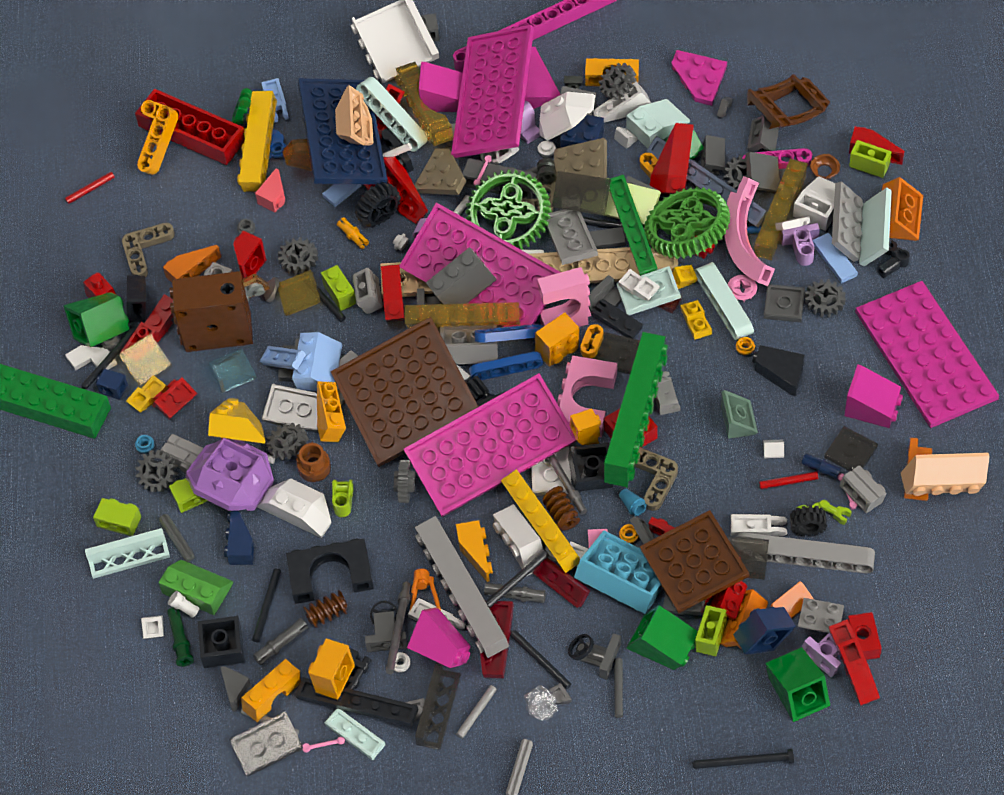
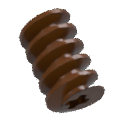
M557 486L549 490L544 495L542 501L561 531H567L575 527L581 519L576 518L578 512L574 510V505L570 504L571 500L566 498L567 494L563 492V487Z
M338 590V596L335 593L330 594L331 600L327 596L323 597V603L319 599L316 600V607L312 603L308 604L309 610L303 606L309 623L315 628H318L317 621L324 625L325 618H327L331 622L332 614L337 618L340 617L339 611H342L345 615L347 614V603L340 590Z

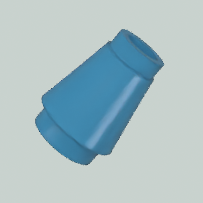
M627 488L620 492L619 497L630 514L639 516L646 510L647 505L644 499Z

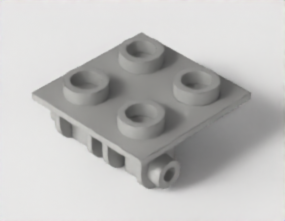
M804 598L798 627L830 633L828 627L842 621L844 605Z

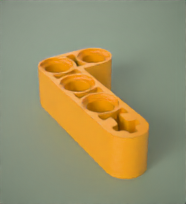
M146 100L141 105V112L152 118L153 122L137 166L140 171L154 175L160 169L178 120V113L166 105Z

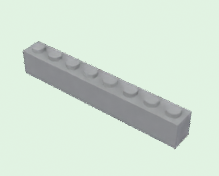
M435 516L416 526L417 535H415V538L420 546L424 545L426 548L423 552L428 561H433L434 564L431 566L437 576L441 575L443 578L440 582L445 591H450L451 595H449L452 604L454 606L458 605L460 608L457 612L463 622L467 621L469 624L466 628L470 636L477 638L478 641L475 644L479 652H484L487 658L508 648L509 644L504 633L437 517Z

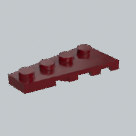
M498 601L489 609L509 644L514 603L513 601ZM508 648L487 658L484 652L480 653L484 678H504Z

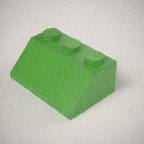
M179 560L168 566L158 582L162 594L171 597L175 591H178L185 596L186 600L198 606L200 610L212 615L216 614L233 585L232 580L184 560Z

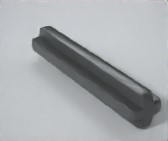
M164 514L160 516L159 521L184 560L186 562L194 560V553L169 515Z

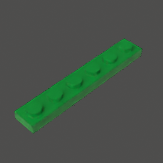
M620 175L606 180L639 275L658 270L625 176Z

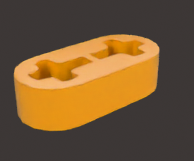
M643 153L640 156V167L650 178L658 159L652 153Z
M590 325L586 330L580 346L581 355L584 358H594L599 351L604 337V331L600 325ZM598 332V334L595 335V338H592V334ZM590 344H591V345H592V349H590L589 351H586V349H588L589 346H590Z

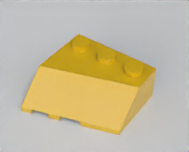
M228 398L210 413L208 436L265 444L262 424L244 402H238V399Z

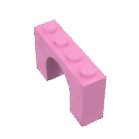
M582 267L537 279L538 291L543 305L570 299L562 305L542 310L540 314L541 325L546 326L563 313H566L579 327L588 325V317L591 316L588 307L590 306L588 297L590 295L588 287L590 281L587 273H583Z
M572 356L571 363L568 362L566 366L567 378H563L562 381L563 394H559L557 403L569 424L570 415L590 409L578 405L573 400L575 392L585 386L614 389L617 377V363ZM593 409L595 415L598 414L601 420L599 437H602L604 431L603 418L606 417V411Z

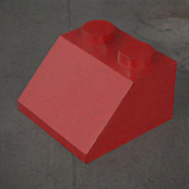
M242 231L235 238L233 245L243 283L252 281L267 259L262 239Z

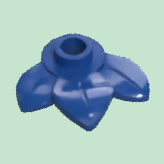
M274 129L269 159L273 157L281 158L287 153L283 134Z

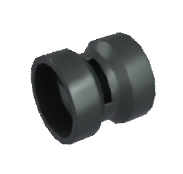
M550 158L540 159L537 162L538 180L545 184L553 182L556 179L555 162Z

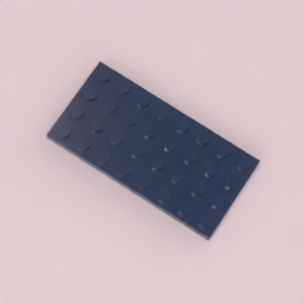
M299 78L298 80L314 184L376 185V183L380 184L381 182L387 184L376 116L368 105L367 107L372 118V145L349 143L336 134L335 109L346 87L350 85L356 89L357 85L364 80Z

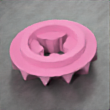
M737 275L731 278L727 284L736 299L743 300L744 302L746 299H752L757 292L755 280L746 275ZM740 284H742L743 288L745 289L744 293H742L739 289Z

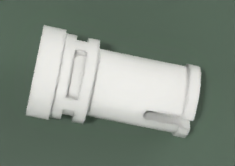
M175 591L169 598L168 605L175 609H180L191 618L199 611L198 606L186 600L185 596L178 591Z

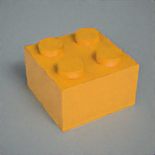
M563 313L535 332V352L541 353L542 360L549 367L553 364H558L566 355L574 353L579 347V326L566 313Z
M326 638L323 645L319 646L317 657L308 669L316 693L339 699L355 666L348 645Z

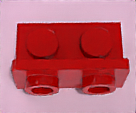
M183 377L178 381L176 379L171 381L167 385L169 389L165 393L160 391L153 398L155 401L152 406L154 408L157 407L168 419H171L198 394Z
M740 581L713 595L710 606L725 609L727 617L732 620L736 619L747 584Z

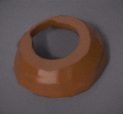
M822 154L814 157L810 163V168L816 177L831 179L839 173L840 163L834 156ZM820 166H828L832 172L826 177L818 175V168Z

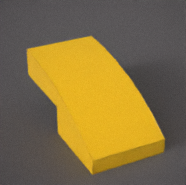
M692 265L674 267L672 274L678 289L697 282L698 278Z
M153 375L142 388L137 387L126 402L141 413L154 403L155 400L153 398L160 391L165 393L168 387Z

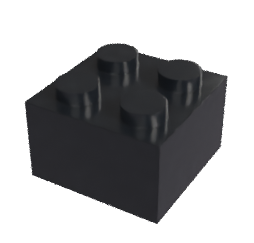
M609 443L570 447L568 460L575 490L587 491L613 488L614 484L604 482V462L609 449Z
M238 616L198 621L200 658L204 668L245 663L242 627Z

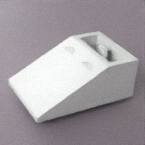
M818 176L801 192L795 201L793 217L809 216L810 224L818 223L819 228L826 231L833 221L835 183Z

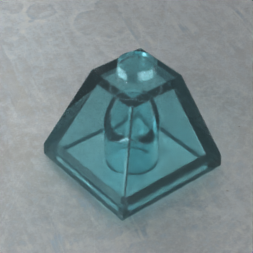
M242 348L208 362V366L222 393L257 378Z

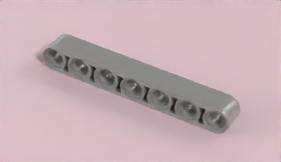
M739 533L736 538L735 551L742 559L857 573H871L874 570L875 551L868 547L753 533Z

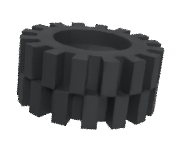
M809 505V507L802 506V509L798 507L796 511H791L790 524L792 533L798 536L801 534L803 537L805 535L809 537L811 534L816 536L818 532L823 533V530L827 529L825 510L819 508V506L813 508L812 505Z

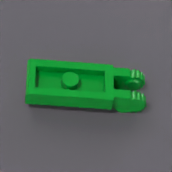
M248 88L242 89L233 112L232 122L238 125L243 124L245 114H247L248 108L251 105L252 91Z

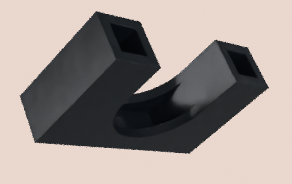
M356 538L342 543L334 542L326 546H313L305 550L297 549L286 553L295 604L315 600L312 575L320 565L326 562H339L349 569L354 593L374 589L365 538Z

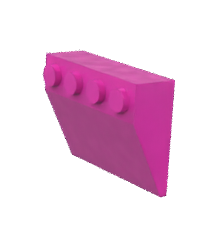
M532 47L525 101H528L533 109L560 96V92L536 47Z

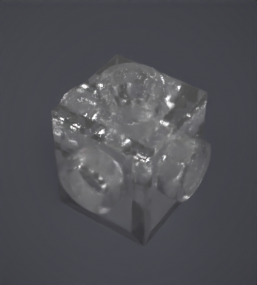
M542 685L537 686L524 695L528 704L526 707L527 711L532 717H536L541 721L551 718L559 710L555 704L557 702L555 695Z

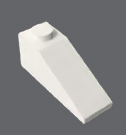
M636 81L633 83L634 88H629L630 93L625 92L624 97L620 95L617 100L614 97L594 109L593 113L594 116L603 117L605 123L625 118L627 114L639 106L649 104L651 101L647 93Z

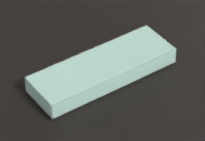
M336 709L324 722L325 726L340 737H343L345 741L371 760L385 746L383 740L340 709Z

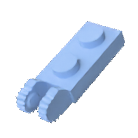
M279 79L261 82L263 91H273L277 99L276 111L282 109L283 118L285 120L289 119ZM276 112L274 123L278 122V115Z

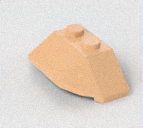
M349 85L346 87L335 109L336 134L349 143L372 145V118L367 105L363 101L364 96Z

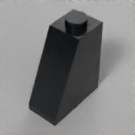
M127 275L128 323H145V276Z
M760 345L758 352H754L752 363H755V371L790 395L796 396L805 355Z

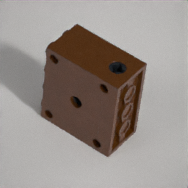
M241 271L172 279L173 287H170L169 290L173 303H170V308L174 317V323L177 325V333L180 335L181 346L184 345L186 352L253 344L251 312Z

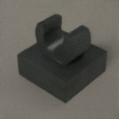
M564 76V84L569 88L576 87V89H580L579 86H582L583 78L582 76Z

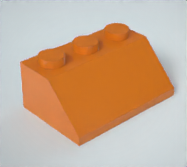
M901 177L883 184L882 190L887 187L892 192L889 238L919 240L923 194Z

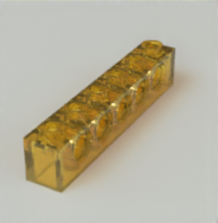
M519 302L405 305V325L407 328H411L429 317L433 319L436 327L520 325Z

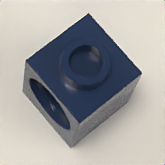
M105 368L96 379V385L100 394L118 400L121 399L128 386L124 374Z

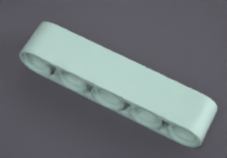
M368 77L357 85L356 90L363 94V101L404 145L407 143L411 144L412 149L410 151L415 152L427 143L428 137L426 133L374 77Z
M711 262L695 269L699 284L734 340H739L742 337L753 334L754 329L751 321L716 265Z

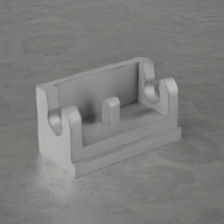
M665 371L663 372L662 381L658 382L657 387H659L657 398H655L660 415L680 411L669 372Z

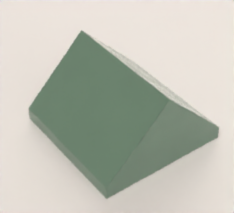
M726 390L722 391L721 410L728 439L757 434L758 431L751 401Z

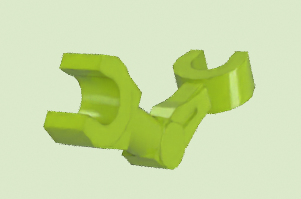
M821 500L812 505L813 508L819 506L825 512L833 514V518L843 525L846 524L847 518L842 515L850 517L852 513L849 508L840 506L836 508L826 500Z

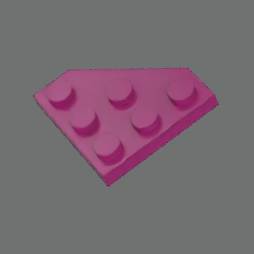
M676 50L672 61V69L674 72H677L680 81L690 91L695 102L712 106L726 71L727 62Z

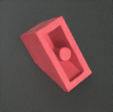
M277 168L255 193L257 204L274 213L285 203L280 172Z

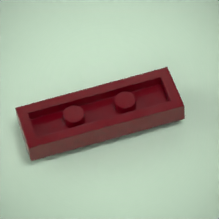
M546 558L533 571L534 575L577 608L582 607L590 593L588 588L570 574L565 573L562 568L549 558Z

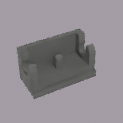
M706 135L702 142L704 149L701 150V166L717 176L719 175L717 170H724L725 138Z

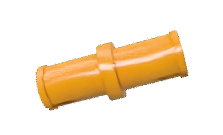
M345 217L341 218L343 223L340 220L337 222V227L346 234L349 240H353L360 249L365 248L363 243L366 247L368 246L369 240L360 233L357 227L348 222Z

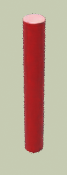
M109 172L65 198L66 202L70 204L115 178L113 173Z
M811 472L760 481L759 487L760 489L817 480L818 473Z

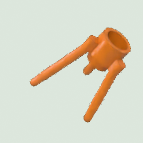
M421 568L414 571L410 610L416 602L418 589L424 590L430 585L436 608L441 611L434 585V577L430 576L429 571Z

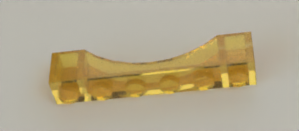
M416 62L395 68L397 74L394 76L396 84L401 86V90L405 91L403 97L406 96L408 106L412 107L414 117L418 118L421 129H424L426 139L431 140L433 146L453 140L452 126L446 115L433 111L419 97L420 69Z
M794 159L789 160L755 242L754 253L757 257L772 261L781 236V230H776L775 223L786 221L790 208L805 181L808 163Z

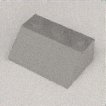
M496 322L440 325V334L456 364L472 365L498 359V341L487 343L475 342L476 330L497 328Z

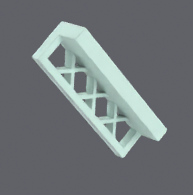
M162 528L85 549L93 579L170 558ZM163 545L164 553L157 555L152 553L155 547ZM141 551L145 553L142 559L136 560L132 558L136 552ZM118 557L126 559L121 565H116L113 562ZM100 562L107 564L103 570L95 571L94 564Z

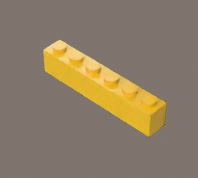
M252 91L249 113L246 115L247 128L244 129L243 157L239 163L241 170L237 176L238 185L241 186L243 192L257 191L266 181L277 99L273 91Z
M516 469L503 478L501 482L564 572L567 573L577 566L580 561L579 556Z

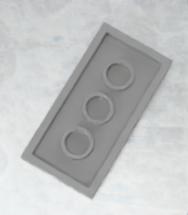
M841 181L835 184L832 244L850 260L855 262L860 260L863 200Z
M578 206L548 213L550 219L546 220L549 223L546 227L562 265L598 256L597 248Z

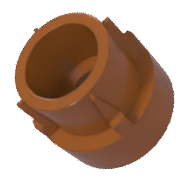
M313 442L305 444L300 449L299 454H297L298 472L304 480L319 482L329 475L331 470L330 459L319 444Z

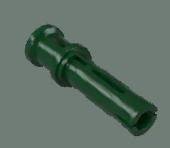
M172 607L167 610L174 639L172 648L176 652L177 666L185 667L194 662V657L190 653V641L185 636L180 609H176L175 612V608Z

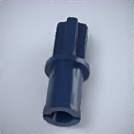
M805 454L802 459L803 465L817 470L819 474L821 472L837 479V475L841 470V467L826 462V459L821 460L809 454Z

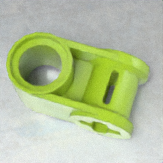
M353 480L332 481V504L334 513L338 517H346L351 513L354 492Z

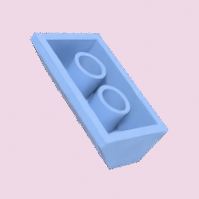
M320 332L300 333L297 350H302L306 355L298 369L293 371L292 379L297 389L317 391L318 381L335 382L330 371L339 367L342 343Z

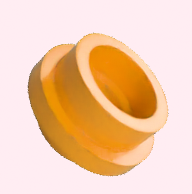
M742 337L736 343V350L741 355H749L755 349V344L749 337Z
M632 524L624 525L619 531L620 539L630 544L637 541L639 537ZM627 533L633 534L630 537L626 536Z

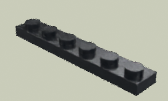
M304 677L295 694L296 698L408 727L413 726L419 710L417 705L348 688L343 689L337 700L316 693L311 679Z

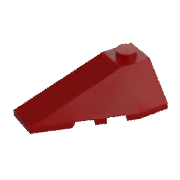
M675 123L651 173L649 186L659 190L662 195L675 194L676 190L680 192L683 188L686 190L693 124Z
M395 156L383 157L387 182L392 184L401 196V203L398 205L397 210L415 224L418 223L426 215L428 209L406 169ZM364 184L368 190L370 189L371 186H373V187L375 186V185Z

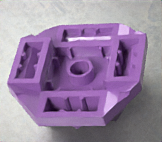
M222 438L215 443L206 445L186 471V479L189 481L194 494L228 511L255 510L274 481L267 453L241 440Z

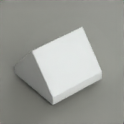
M616 128L614 139L626 149L638 140L628 129Z
M763 440L764 459L784 458L783 440Z

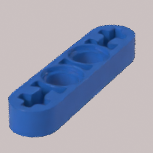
M531 324L480 329L475 331V342L487 343L535 338V332L544 326Z
M530 352L478 363L471 366L469 372L471 379L476 375L481 380L539 368L543 365L541 353Z

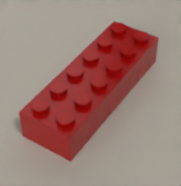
M154 89L146 99L166 105L177 111L178 120L170 141L220 163L228 165L245 142L244 128L238 124L157 89ZM140 106L135 112L138 126L149 131L153 119L144 115L141 112Z

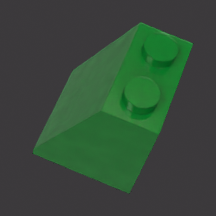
M109 292L64 305L73 339L93 347L128 331L129 320L122 307L124 306L122 298Z
M659 605L642 617L626 648L675 670L680 666H685L689 660L687 655L696 646L695 639L698 631Z
M803 647L765 663L768 678L793 722L830 706L825 675Z

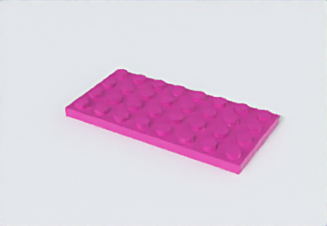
M532 25L468 37L451 152L454 158L519 147L534 33Z
M436 202L403 258L400 268L427 282L470 247L497 280L466 304V306L503 327L535 324L545 307L538 291L537 279L561 272Z
M923 281L856 308L855 313L930 428L999 399V394Z
M539 373L404 448V452L440 515L443 517L502 484L501 480L516 469L519 473H522L577 442L569 426V422Z

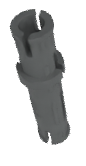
M486 582L484 595H493L504 585ZM523 586V588L514 587L503 597L519 599L521 602L533 601L544 603L546 591L529 589L528 586Z
M299 618L272 641H267L262 649L253 654L256 662L261 665L272 655H277L282 647L308 629L305 621Z

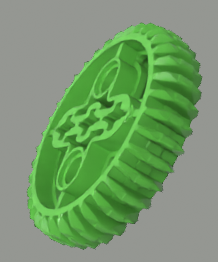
M508 169L507 174H504L501 170L500 175L494 172V177L492 178L487 175L488 180L485 182L481 179L482 185L476 184L477 191L472 190L473 196H468L470 203H466L468 208L465 211L466 215H468L466 219L480 227L477 219V211H480L485 219L495 221L494 233L497 237L517 248L519 247L520 250H523V245L525 244L527 247H530L529 242L535 243V237L541 238L539 232H545L543 226H548L549 224L546 220L550 219L548 213H551V208L549 207L551 203L548 200V194H545L547 192L546 189L542 188L541 182H538L535 177L532 179L530 174L526 175L523 171L519 174L516 169L513 174ZM518 183L529 187L535 193L539 201L540 211H536L532 204L522 202L523 191L517 185ZM505 184L502 188L500 199L486 198L481 202L482 198L491 189ZM516 192L514 196H508L509 193ZM536 221L533 227L524 235L507 240L514 235L517 224L530 225ZM503 226H509L507 230L501 231Z
M698 186L695 189L690 187L688 190L683 188L682 191L678 192L676 190L675 194H670L667 198L663 197V201H658V205L654 206V210L649 211L650 215L646 217L647 220L645 221L644 228L648 243L654 251L662 254L664 257L668 256L670 259L672 257L678 259L680 256L684 259L686 256L692 257L694 254L698 255L699 252H705L707 248L712 249L713 244L717 245V240H722V235H725L726 230L729 229L730 212L726 201L716 191L706 190L704 187L699 189ZM703 204L712 206L715 209H717V217H714L710 215V212L703 210ZM658 229H662L666 234L671 235L672 242L659 238L657 236Z

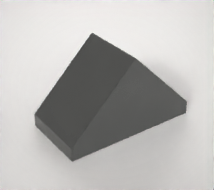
M223 666L221 671L232 711H236L242 703L241 697L252 687L250 679Z

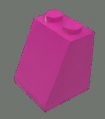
M421 62L419 82L421 111L457 112L463 73L431 63Z
M857 364L847 395L844 416L890 428L891 422H895L898 411L895 410L896 406H901L903 395L900 394L901 386Z
M436 607L421 611L407 648L449 668L466 663L470 657V644L445 615Z

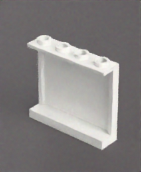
M399 0L357 20L354 17L352 18L351 29L354 35L358 34L360 38L358 43L362 50H366L367 55L365 57L369 65L372 64L375 69L373 70L375 78L377 80L380 79L382 84L421 67V62L430 63L439 58V52L413 0Z

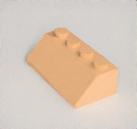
M989 453L915 455L901 472L905 493L914 494L915 496L930 493L932 495L942 493L954 495L960 492L977 493L986 484Z

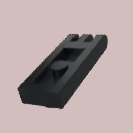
M601 299L599 304L595 306V309L590 312L592 316L631 341L643 328L642 323L604 299Z

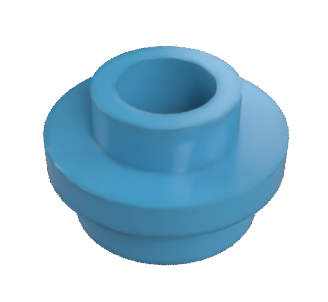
M148 435L139 436L135 442L136 450L140 453H149L155 446L153 438Z

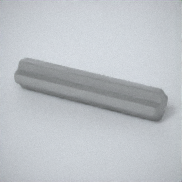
M523 739L521 741L506 795H518L533 746L531 740Z

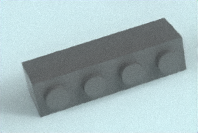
M468 158L463 171L466 179L465 187L477 189L474 185V180L478 178L485 162ZM488 163L481 179L486 182L488 180L487 175L492 178L494 177V172L500 175L501 170L504 174H507L509 169L513 174L515 168ZM523 171L526 175L530 174L532 179L535 177L538 181V174L531 171ZM518 183L517 185L523 191L522 199H533L535 193L529 187ZM505 184L496 186L489 192L501 195ZM511 192L508 196L512 197L516 192Z

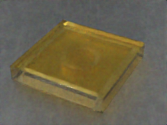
M311 270L279 282L278 289L286 316L321 303L314 274Z
M151 333L118 354L139 386L148 381L153 375H157L171 365Z

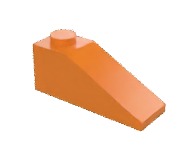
M213 245L178 255L169 260L163 266L166 278L172 282V279L200 275L211 266L212 262L215 263L221 258L219 246Z

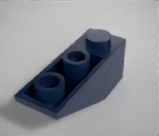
M228 511L227 520L230 522V526L226 528L228 545L224 546V557L228 558L229 565H253L255 547L252 537L239 511Z

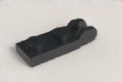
M387 128L381 131L384 144L389 150L402 146L390 129ZM404 152L397 155L398 161L408 173L413 171V164L408 154Z

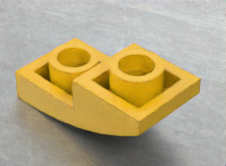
M698 300L680 305L694 340L712 335V328L706 320L705 311Z

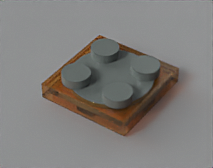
M255 273L243 279L248 301L250 298L260 296L270 289L268 282Z

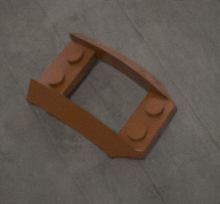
M792 74L790 78L778 84L758 88L757 91L752 89L747 91L748 106L755 105L764 114L766 119L772 123L769 129L788 127L808 121L823 113L830 103L810 79L805 77L798 79L795 74ZM797 89L814 108L804 113L787 117L774 101Z

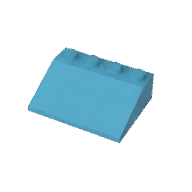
M605 530L580 559L574 578L644 614L652 606L662 589L640 548Z

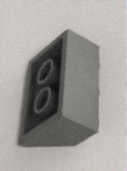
M469 247L426 283L437 298L454 315L497 279L476 252Z

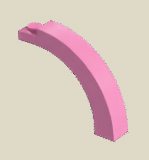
M743 176L737 193L730 192L727 200L730 224H728L729 229L726 230L724 235L726 246L733 262L746 276L768 286L775 269L764 264L755 255L747 235L748 211L759 183Z

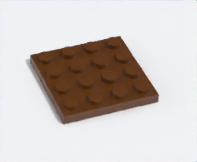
M710 510L639 546L644 558L678 614L750 577L748 570Z

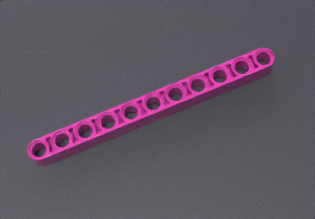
M563 0L499 31L532 25L534 28L533 40L617 0ZM467 46L455 51L453 54L454 68L458 72L463 73Z

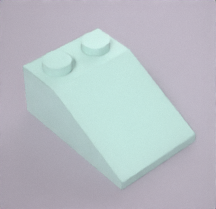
M668 99L639 106L626 115V129L634 134L647 148H649L656 136L663 140L667 138L675 123H690V119Z

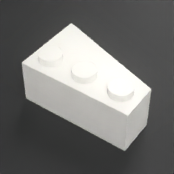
M514 504L493 514L495 521L493 527L496 533L501 534L505 545L509 547L523 569L543 551L540 537Z

